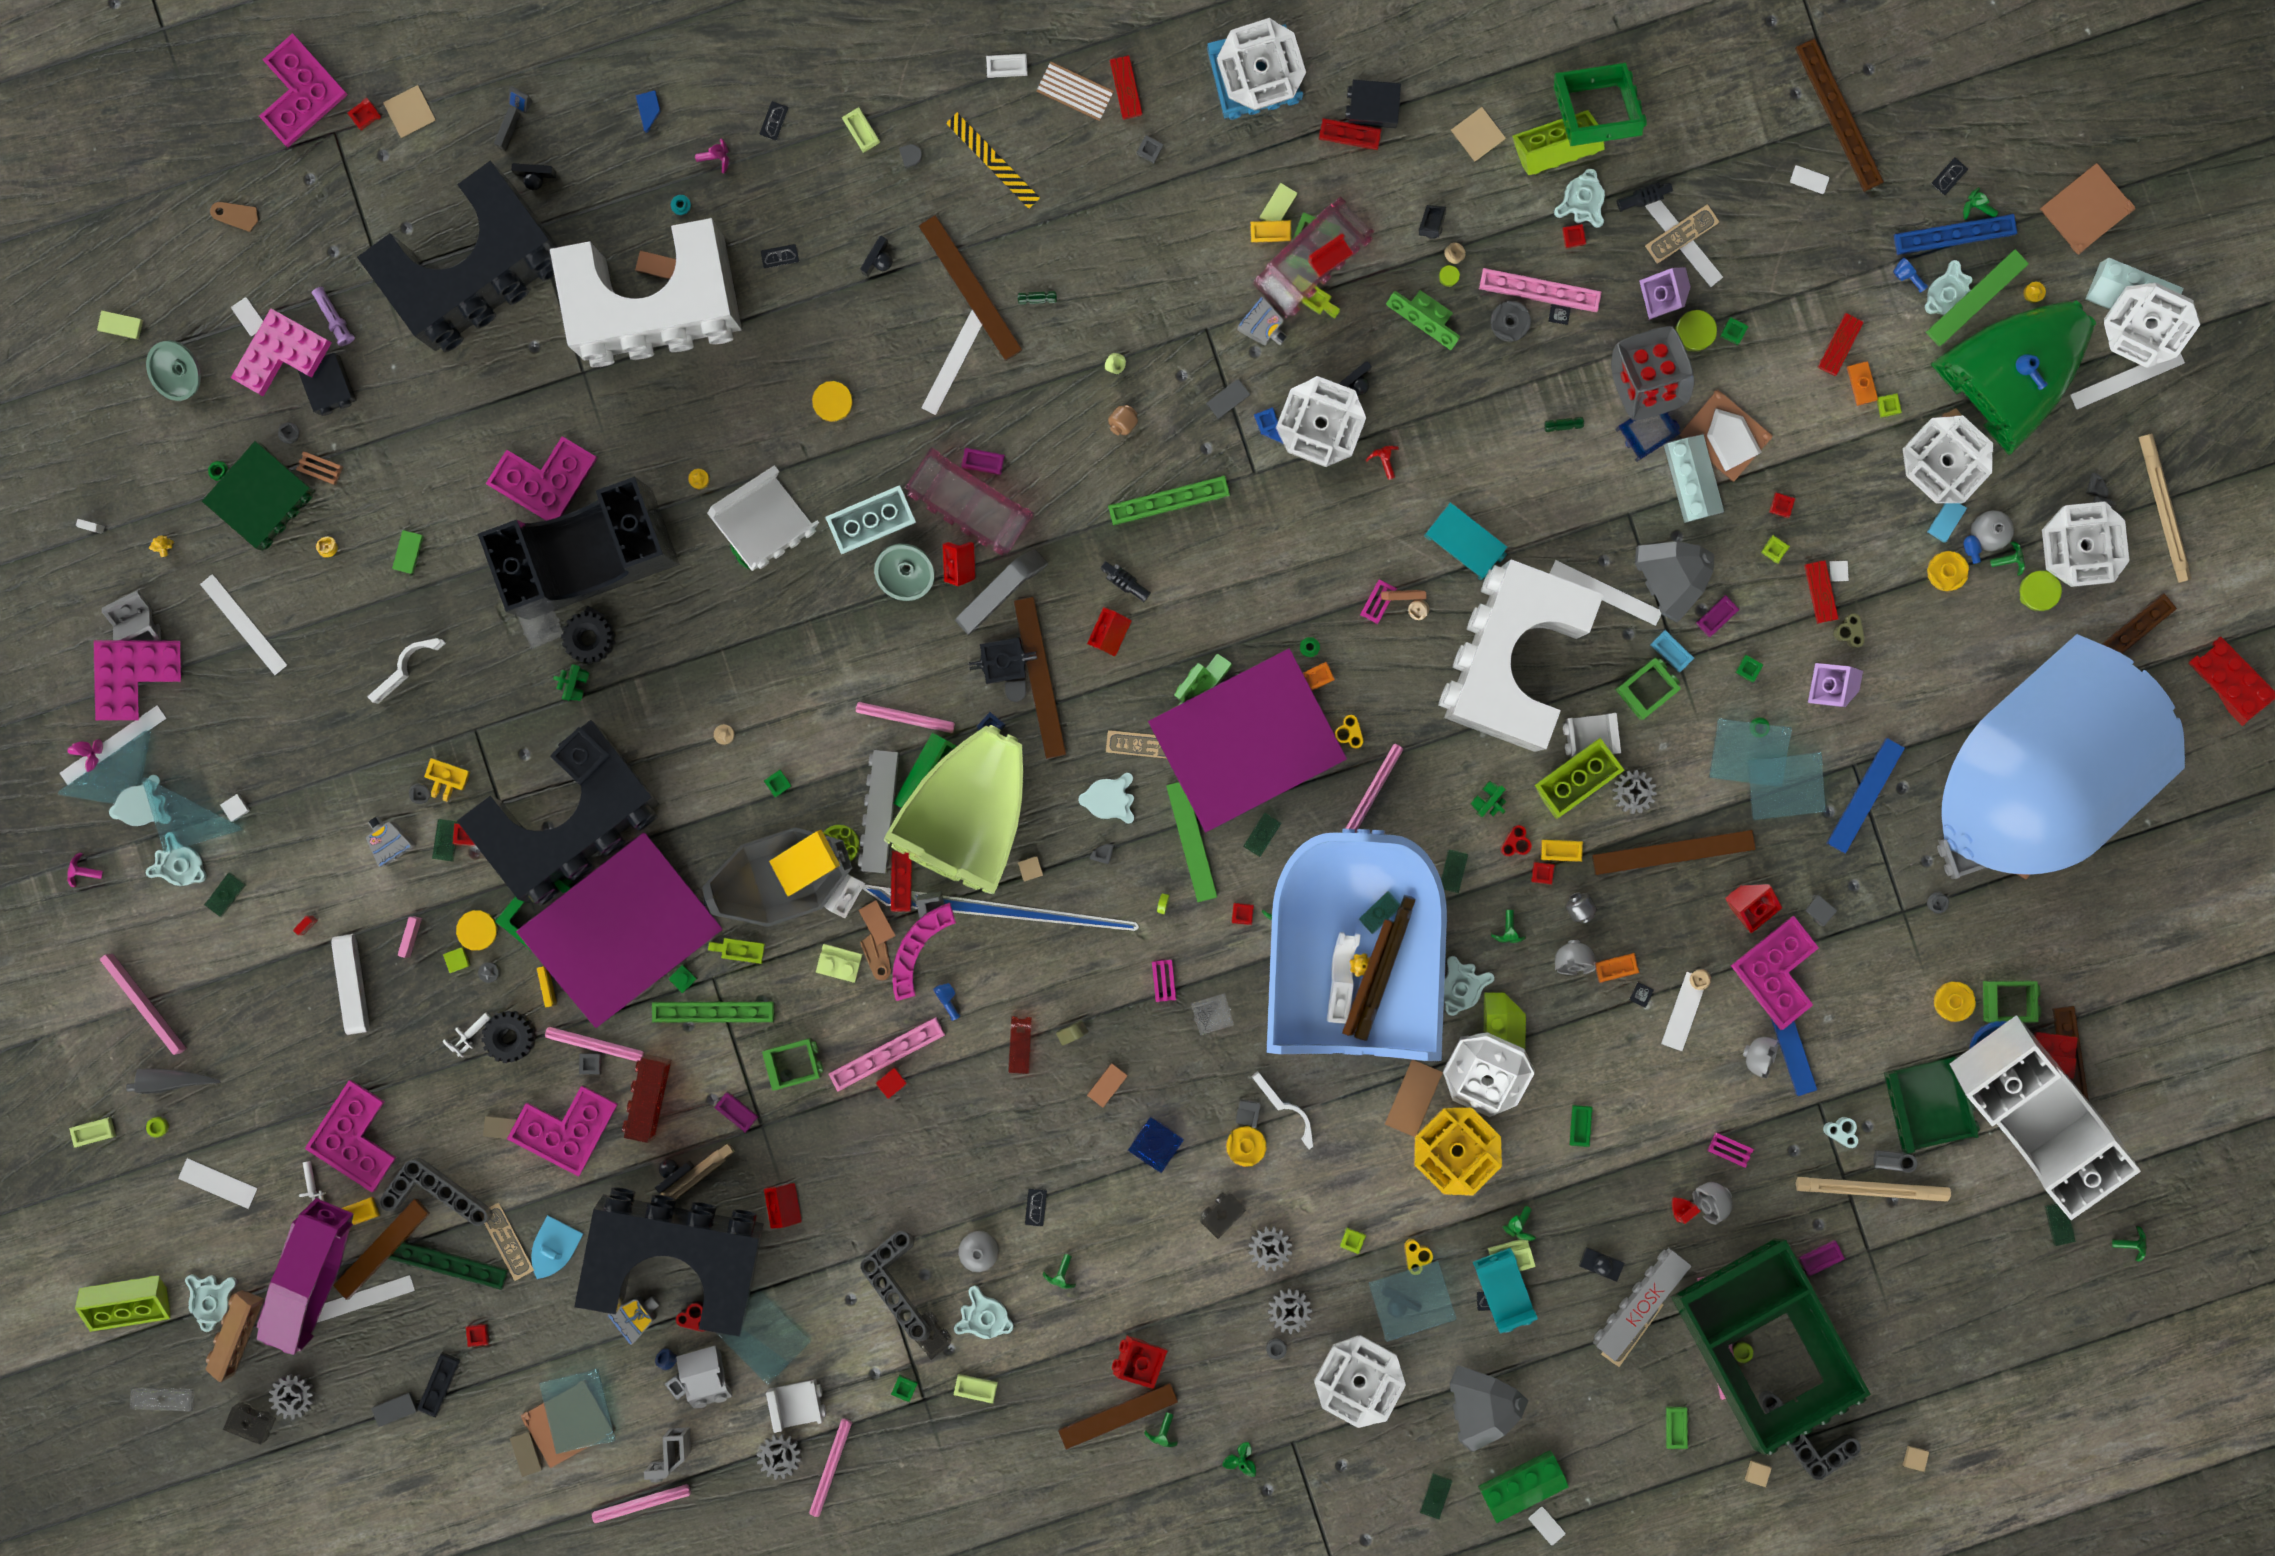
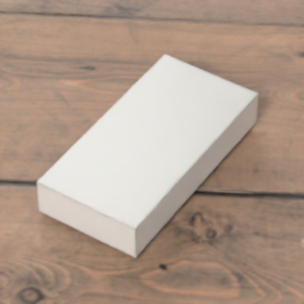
M1026 54L986 56L988 78L1028 76Z

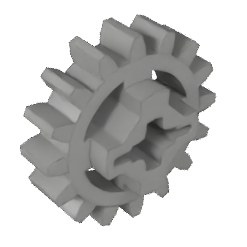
M1634 770L1632 775L1630 771H1626V777L1621 774L1619 775L1621 781H1614L1617 788L1612 789V792H1616V796L1612 797V799H1618L1617 807L1624 806L1623 812L1630 809V814H1634L1637 809L1638 813H1642V807L1649 809L1648 803L1655 802L1651 797L1657 795L1656 792L1652 791L1656 784L1649 783L1652 778H1645V772L1638 775V770ZM1631 779L1627 787H1622L1627 780ZM1640 780L1645 784L1646 789L1640 785ZM1634 787L1638 791L1636 795L1630 793V790L1634 789ZM1622 795H1625V797L1628 799V803L1624 801ZM1642 797H1646L1645 800L1638 805L1639 799H1641Z
M1267 1226L1264 1227V1232L1258 1229V1236H1251L1254 1243H1248V1246L1253 1248L1248 1251L1249 1255H1254L1251 1259L1252 1262L1258 1261V1268L1264 1265L1265 1271H1268L1269 1267L1276 1271L1277 1265L1283 1268L1282 1262H1289L1287 1255H1292V1251L1288 1249L1292 1246V1243L1286 1242L1289 1236H1282V1229L1276 1232L1275 1226L1272 1227L1271 1231L1268 1230ZM1272 1235L1271 1239H1263L1265 1236ZM1280 1240L1284 1245L1283 1252L1278 1248ZM1273 1244L1275 1251H1269V1253H1267V1249L1264 1245L1271 1246ZM1257 1245L1262 1248L1260 1257L1257 1254ZM1270 1258H1277L1275 1261L1268 1262Z
M1288 1288L1285 1294L1280 1290L1279 1297L1275 1294L1273 1295L1275 1302L1269 1301V1305L1273 1308L1268 1309V1313L1273 1314L1269 1319L1270 1322L1276 1321L1274 1324L1275 1328L1281 1326V1332L1288 1329L1289 1333L1292 1334L1293 1329L1300 1332L1299 1326L1301 1325L1305 1328L1307 1327L1304 1321L1311 1320L1307 1313H1312V1309L1307 1308L1311 1303L1309 1300L1304 1301L1306 1298L1305 1294L1299 1296V1290L1296 1289L1292 1293L1291 1289ZM1294 1298L1293 1301H1285L1284 1299ZM1301 1305L1303 1306L1302 1317L1300 1316L1298 1310L1301 1307ZM1277 1306L1281 1308L1279 1317L1276 1314ZM1286 1308H1293L1294 1314L1288 1313L1286 1315ZM1287 1321L1296 1322L1293 1324H1286Z
M289 1374L287 1378L283 1376L279 1378V1382L273 1384L276 1389L269 1391L273 1395L269 1402H274L271 1409H278L277 1416L283 1413V1419L291 1415L293 1420L297 1418V1415L302 1417L305 1415L304 1411L308 1412L311 1409L309 1405L315 1402V1400L311 1399V1396L315 1392L310 1391L313 1385L306 1384L307 1378L300 1380V1374L294 1378L292 1374ZM285 1385L284 1392L280 1394L282 1387ZM290 1394L291 1396H294V1397H297V1398L293 1399V1397H289V1396L286 1397V1396ZM304 1400L302 1406L298 1408V1406H300V1401Z
M773 1434L772 1440L768 1437L765 1439L766 1445L761 1443L759 1448L763 1451H758L757 1456L761 1457L757 1464H763L761 1472L767 1470V1477L774 1474L775 1480H777L779 1475H781L782 1479H785L786 1473L791 1476L794 1473L793 1469H798L799 1465L796 1462H800L802 1457L797 1455L801 1452V1449L795 1448L798 1444L797 1441L794 1443L790 1442L791 1436L784 1439V1434H781L780 1438ZM782 1444V1446L774 1447L773 1445ZM788 1448L792 1453V1457L788 1453ZM783 1450L781 1459L775 1463L777 1455ZM766 1456L770 1459V1465L767 1462ZM781 1466L785 1467L784 1469H776Z

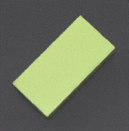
M859 107L842 117L863 153L880 143Z
M1280 183L1259 219L1263 221L1282 220L1298 193Z
M101 311L97 330L139 340L143 320Z
M111 1117L69 1128L74 1148L116 1136Z
M958 1374L954 1395L993 1403L998 1382Z

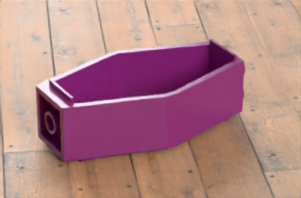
M315 1198L299 1214L298 1218L292 1222L256 1326L259 1328L257 1340L262 1341L268 1346L281 1349L284 1353L295 1355L297 1351H302L314 1338L312 1333L342 1263L349 1231L353 1226V1213Z

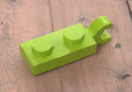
M1299 275L1287 291V294L1320 315L1324 310L1331 317L1336 318L1340 312L1338 307L1329 302L1332 296Z
M724 938L723 944L709 942L708 950L722 952L721 958L762 964L765 943Z

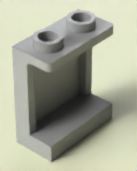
M1946 839L1938 841L1937 849L1939 855L1944 857L1946 862L1944 869L1947 876H1951V879H1957L1960 876L1987 868L1966 859L1955 851H1951Z

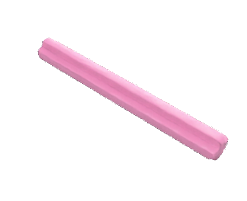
M858 702L856 706L857 713L953 733L955 723L862 702Z
M1397 744L1392 746L1346 829H1355V833L1357 832L1403 751L1401 746Z
M548 1027L545 1032V1037L637 1062H641L644 1056V1052L552 1027Z
M842 1419L809 1512L812 1516L819 1517L852 1425V1421L848 1419Z
M688 1484L594 1511L592 1513L593 1522H603L687 1497L691 1494Z

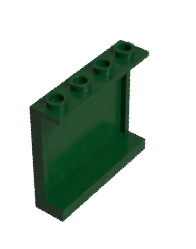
M254 441L201 502L255 549L263 551L272 545L273 538L277 534H281L286 529L287 522L299 514L301 506L307 504L313 498L312 494L315 490L306 485L267 451L264 445Z
M1958 1057L1945 1058L1884 1072L1902 1152L1909 1154L1925 1147L1969 1137L1979 1138V1124L1973 1115L1975 1106L1966 1096L1950 1066V1063Z

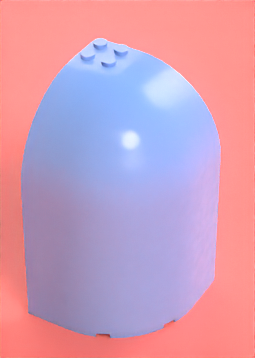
M2076 634L1991 710L1974 728L1961 747L1950 770L1942 800L1943 834L1950 850L1987 868L2013 874L2054 872L2073 866L2091 856L2185 768L2183 727L2180 718H2176L2173 712L2175 706L2169 696L2147 671L2143 670L2141 672L2135 667L2133 660L2109 647Z
M1342 829V833H1325L1315 836L1303 843L1292 854L1280 875L1273 901L1267 1053L1370 1054L1423 1061L1442 1060L1447 928L1446 898L1441 878L1428 854L1415 842L1402 836L1385 835V830H1372V834H1370L1369 829H1358L1357 833H1355V829ZM1404 895L1414 897L1416 900L1368 1040L1364 1041L1355 1038L1354 1035L1347 1036L1342 1034L1345 1026L1344 1023L1327 1021L1332 985V958L1339 933L1344 932L1348 936L1360 934V943L1355 950V954L1361 955L1366 953L1367 957H1371L1384 920H1395ZM1352 973L1354 985L1350 1010L1364 975L1356 977L1355 973Z

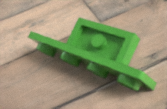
M1421 290L1412 301L1394 291L1386 303L1392 310L1450 350L1453 349L1460 338L1457 333L1445 326L1453 312Z
M1216 654L1207 668L1197 663L1190 670L1185 681L1178 686L1174 696L1182 704L1217 686L1232 667V663L1219 654Z

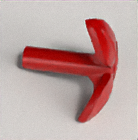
M1389 445L1376 449L1369 454L1366 462L1375 456H1379L1387 479H1393L1395 474L1390 462L1391 450H1399L1398 446Z

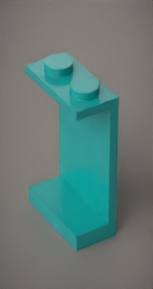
M1451 502L1424 535L1429 541L1432 539L1478 575L1479 580L1486 577L1489 569H1493L1492 567L1496 561L1500 563L1507 555L1504 552L1507 549L1506 545Z
M1511 1247L1473 1261L1500 1333L1511 1332L1516 1327L1529 1325L1538 1319Z

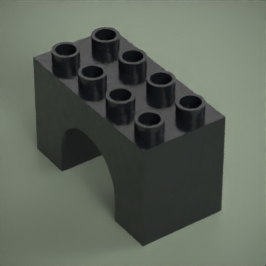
M491 160L457 184L474 207L479 221L477 243L470 255L461 263L446 269L425 268L413 251L391 233L357 256L412 334L434 351L440 348L443 352L453 350L463 342L464 338L461 335L463 331L473 324L477 329L488 325L496 317V313L493 311L505 301L509 305L521 301L529 293L526 286L538 277L542 281H547L555 276L550 249L558 248V246L510 180Z
M634 476L596 490L598 500L572 513L535 523H523L516 519L478 533L505 611L530 620L680 565L653 490Z
M592 720L580 728L610 756L581 785L579 804L573 815L566 822L550 830H528L517 821L502 801L491 795L457 820L518 900L527 903H538L540 906L546 904L560 892L555 885L558 880L565 876L573 881L577 880L593 867L588 858L598 851L606 856L610 855L626 842L621 836L622 832L630 826L641 831L658 818L653 809L659 805V802L603 730ZM566 739L560 742L558 746H560Z
M614 1187L611 1188L610 1195L603 1194L593 1209L574 1307L616 1315L625 1298L630 1270L648 1258L669 1256L688 1264L701 1280L704 1290V1304L699 1330L740 1337L746 1318L764 1223L756 1222L757 1214L747 1210L735 1209L732 1212V1217L715 1215L717 1207L702 1202H693L691 1210L675 1207L676 1199L664 1195H652L651 1202L634 1200L636 1192L626 1188Z

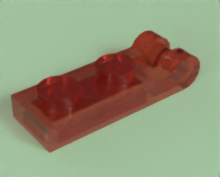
M1011 1016L1008 1073L1029 1074L1032 1017L1020 1019L1018 1016ZM1017 1026L1025 1027V1033L1017 1032Z

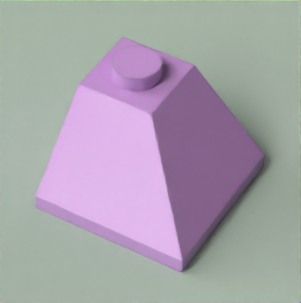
M1686 267L1671 268L1640 280L1649 319L1685 307L1690 290Z
M1815 663L1808 703L1846 707L1860 690L1863 671L1849 666Z

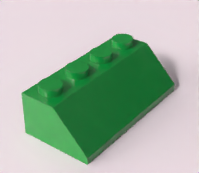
M932 732L893 803L902 808L922 779L941 759L957 746Z
M1551 1450L1478 1486L1496 1524L1569 1488Z

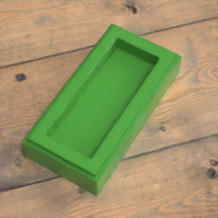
M402 530L392 569L414 574L423 535Z
M1666 1407L1667 1449H1688L1687 1407Z

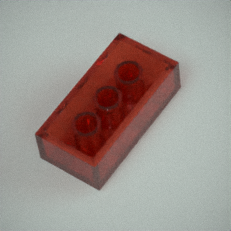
M646 1055L637 1060L635 1072H638L637 1078L633 1080L631 1085L633 1096L632 1100L628 1101L626 1112H629L628 1119L624 1120L622 1126L624 1138L645 1143L655 1139L672 1059Z

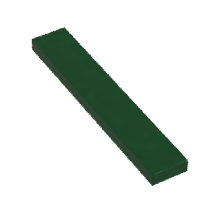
M406 1241L388 1258L389 1260L503 1290L509 1270Z

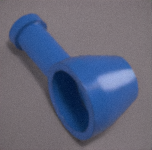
M1905 258L1899 261L1893 271L1895 276L1900 281L1910 278L1919 292L1924 291L1928 285L1918 276L1910 262Z
M2030 354L2020 356L2016 361L2017 371L2022 375H2030L2039 390L2046 387L2048 383L2044 381L2036 370L2039 366V359Z
M946 983L933 988L936 996L951 1016V1020L954 1021L961 1015L950 1001L956 994L952 986Z

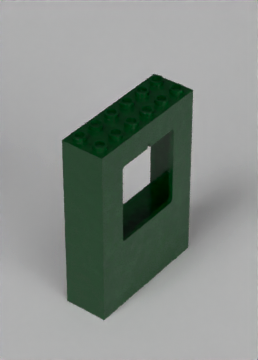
M1774 1238L1670 1296L1755 1451L1771 1455L1778 1451L1777 1447L1796 1441L1795 1437L1800 1434L1806 1435L1811 1433L1816 1425H1824L1830 1422L1832 1416L1846 1413L1849 1411L1848 1407L1853 1404L1859 1405L1867 1400L1866 1397L1871 1395L1787 1240ZM1783 1314H1787L1823 1381L1795 1397L1797 1402L1792 1399L1765 1414L1732 1355L1729 1345Z

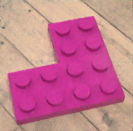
M293 33L263 59L289 90L259 117L288 148L348 94Z
M270 309L231 378L264 396L283 362L312 378L332 342L277 311Z
M562 436L541 470L506 450L486 484L544 520L563 516L598 458Z
M94 640L95 720H139L138 682H181L180 641Z
M1791 916L1730 965L1780 1030L1786 1028L1813 1006L1789 972L1819 947L1795 916Z
M349 1080L304 1149L370 1192H375L396 1157L363 1135L385 1101L356 1082Z
M583 1085L576 1094L563 1121L527 1102L507 1140L579 1177L618 1104Z

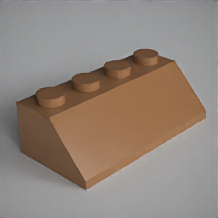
M243 1290L231 1296L228 1303L230 1306L229 1311L224 1314L221 1320L222 1329L216 1334L213 1341L215 1344L214 1349L210 1351L206 1358V1363L208 1364L205 1370L217 1381L223 1382L235 1375L264 1298Z

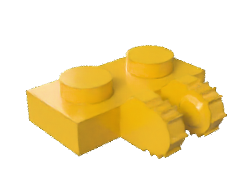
M431 758L424 776L435 781L431 797H437L442 783L447 785L443 794V801L448 802L453 792V787L460 790L465 789L471 771Z

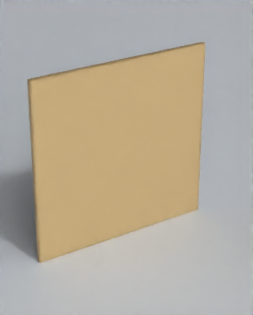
M418 85L383 102L401 138L436 121Z
M1483 107L1451 129L1474 162L1506 139Z

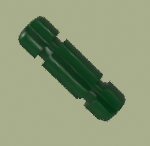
M1048 291V293H1018V304L1022 305L1028 302L1029 304H1042L1047 301L1049 303H1056L1057 293L1055 291Z
M1583 417L1544 422L1545 432L1584 427Z

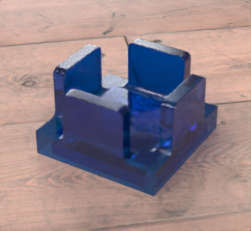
M1150 1116L1133 1139L1128 1151L1162 1173L1184 1139L1177 1135L1170 1127Z

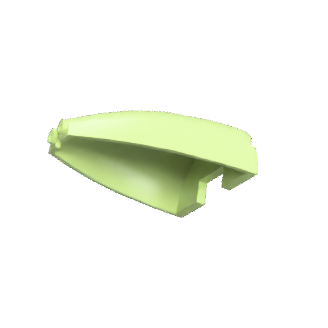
M992 725L983 727L941 759L922 779L884 837L886 843H893L892 848L902 854H905V852L909 853V859L953 881L961 879L963 880V885L975 890L983 888L982 891L989 894L995 893L1007 864L1018 827L1023 787L1022 744L1018 743V739L1008 734L1005 737L999 734L1001 730Z

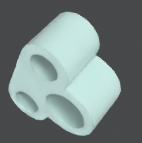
M1841 1117L1836 1123L1828 1122L1824 1125V1133L1843 1146L1854 1148L1858 1144V1138L1854 1135L1857 1129L1854 1120ZM1846 1121L1851 1123V1129L1848 1132L1842 1130V1125ZM1834 1126L1836 1130L1831 1134L1830 1128ZM1852 1137V1143L1848 1144V1138Z

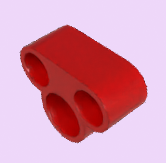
M1516 825L1512 827L1500 847L1502 855L1512 856L1515 853L1525 855L1531 851L1532 844L1525 837L1526 829L1524 826ZM1517 828L1521 830L1520 836L1515 835ZM1520 840L1525 841L1527 844V848L1523 852L1518 851L1516 848ZM1505 846L1511 847L1510 853L1504 851Z
M695 1301L688 1306L687 1310L681 1311L676 1316V1323L680 1327L704 1332L705 1330H699L701 1315L695 1317L691 1314V1308L694 1306L699 1307L702 1314L703 1303ZM680 1316H685L687 1321L682 1322Z

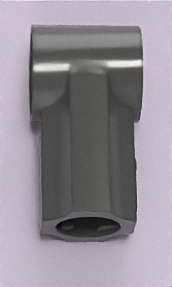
M1875 1150L1873 1158L1874 1168L1899 1170L1907 1173L1913 1172L1917 1168V1160L1911 1154ZM1909 1157L1910 1164L1907 1167H1903L1902 1160Z

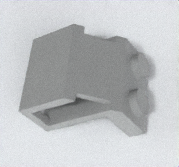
M138 590L102 607V613L113 626V640L161 641V627L159 623L154 624L152 609Z
M716 1346L676 1357L681 1384L684 1383L687 1401L693 1408H704L707 1404L713 1402L721 1403L726 1401L727 1398L732 1397V1391L725 1381L721 1352Z
M690 1427L670 1428L662 1437L664 1461L651 1462L644 1471V1480L650 1479V1482H661L685 1461L691 1452ZM679 1440L680 1458L675 1462L674 1441Z

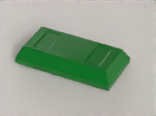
M1572 1105L1569 1146L1590 1147L1592 1106Z

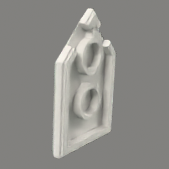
M1715 409L1707 437L1725 471L1762 453L1743 416Z

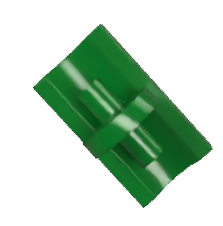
M572 664L567 679L568 671L562 670L560 677L554 676L553 680L558 681L556 689L562 690L564 683H566L561 699L581 701L584 690L574 688L575 682L578 680L586 683L589 672L580 669V666Z
M1488 781L1482 789L1490 796L1486 802L1477 795L1470 803L1477 811L1476 814L1479 817H1483L1492 806L1494 808L1489 814L1493 817L1498 811L1501 814L1506 812L1502 808L1506 803L1505 799L1501 798L1496 803L1497 799L1506 789L1502 785L1497 786L1493 782Z

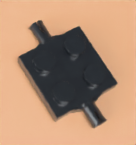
M1019 637L980 644V661L969 662V666H972L969 669L970 671L982 669L985 674L986 684L1027 678L1025 670L1026 661L1037 660V656H1032L1037 655V652L1024 653Z

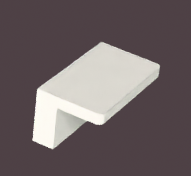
M847 874L824 907L846 918L865 883Z

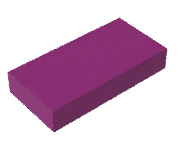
M965 448L961 468L1001 475L1005 455Z
M1724 595L1696 624L1710 638L1740 609Z
M728 1091L714 1107L745 1133L759 1117Z
M1835 1240L1798 1257L1808 1277L1845 1259Z

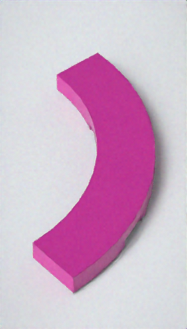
M950 903L939 906L921 917L903 938L897 950L893 966V990L896 1001L915 996L913 985L914 964L926 941L940 930L956 923Z

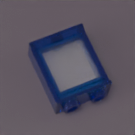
M1669 412L1641 420H1632L1630 418L1615 428L1616 432H1622L1626 439V446L1628 448L1631 447L1637 455V458H1635L1636 462L1681 434L1679 424L1675 419H1671L1668 414Z

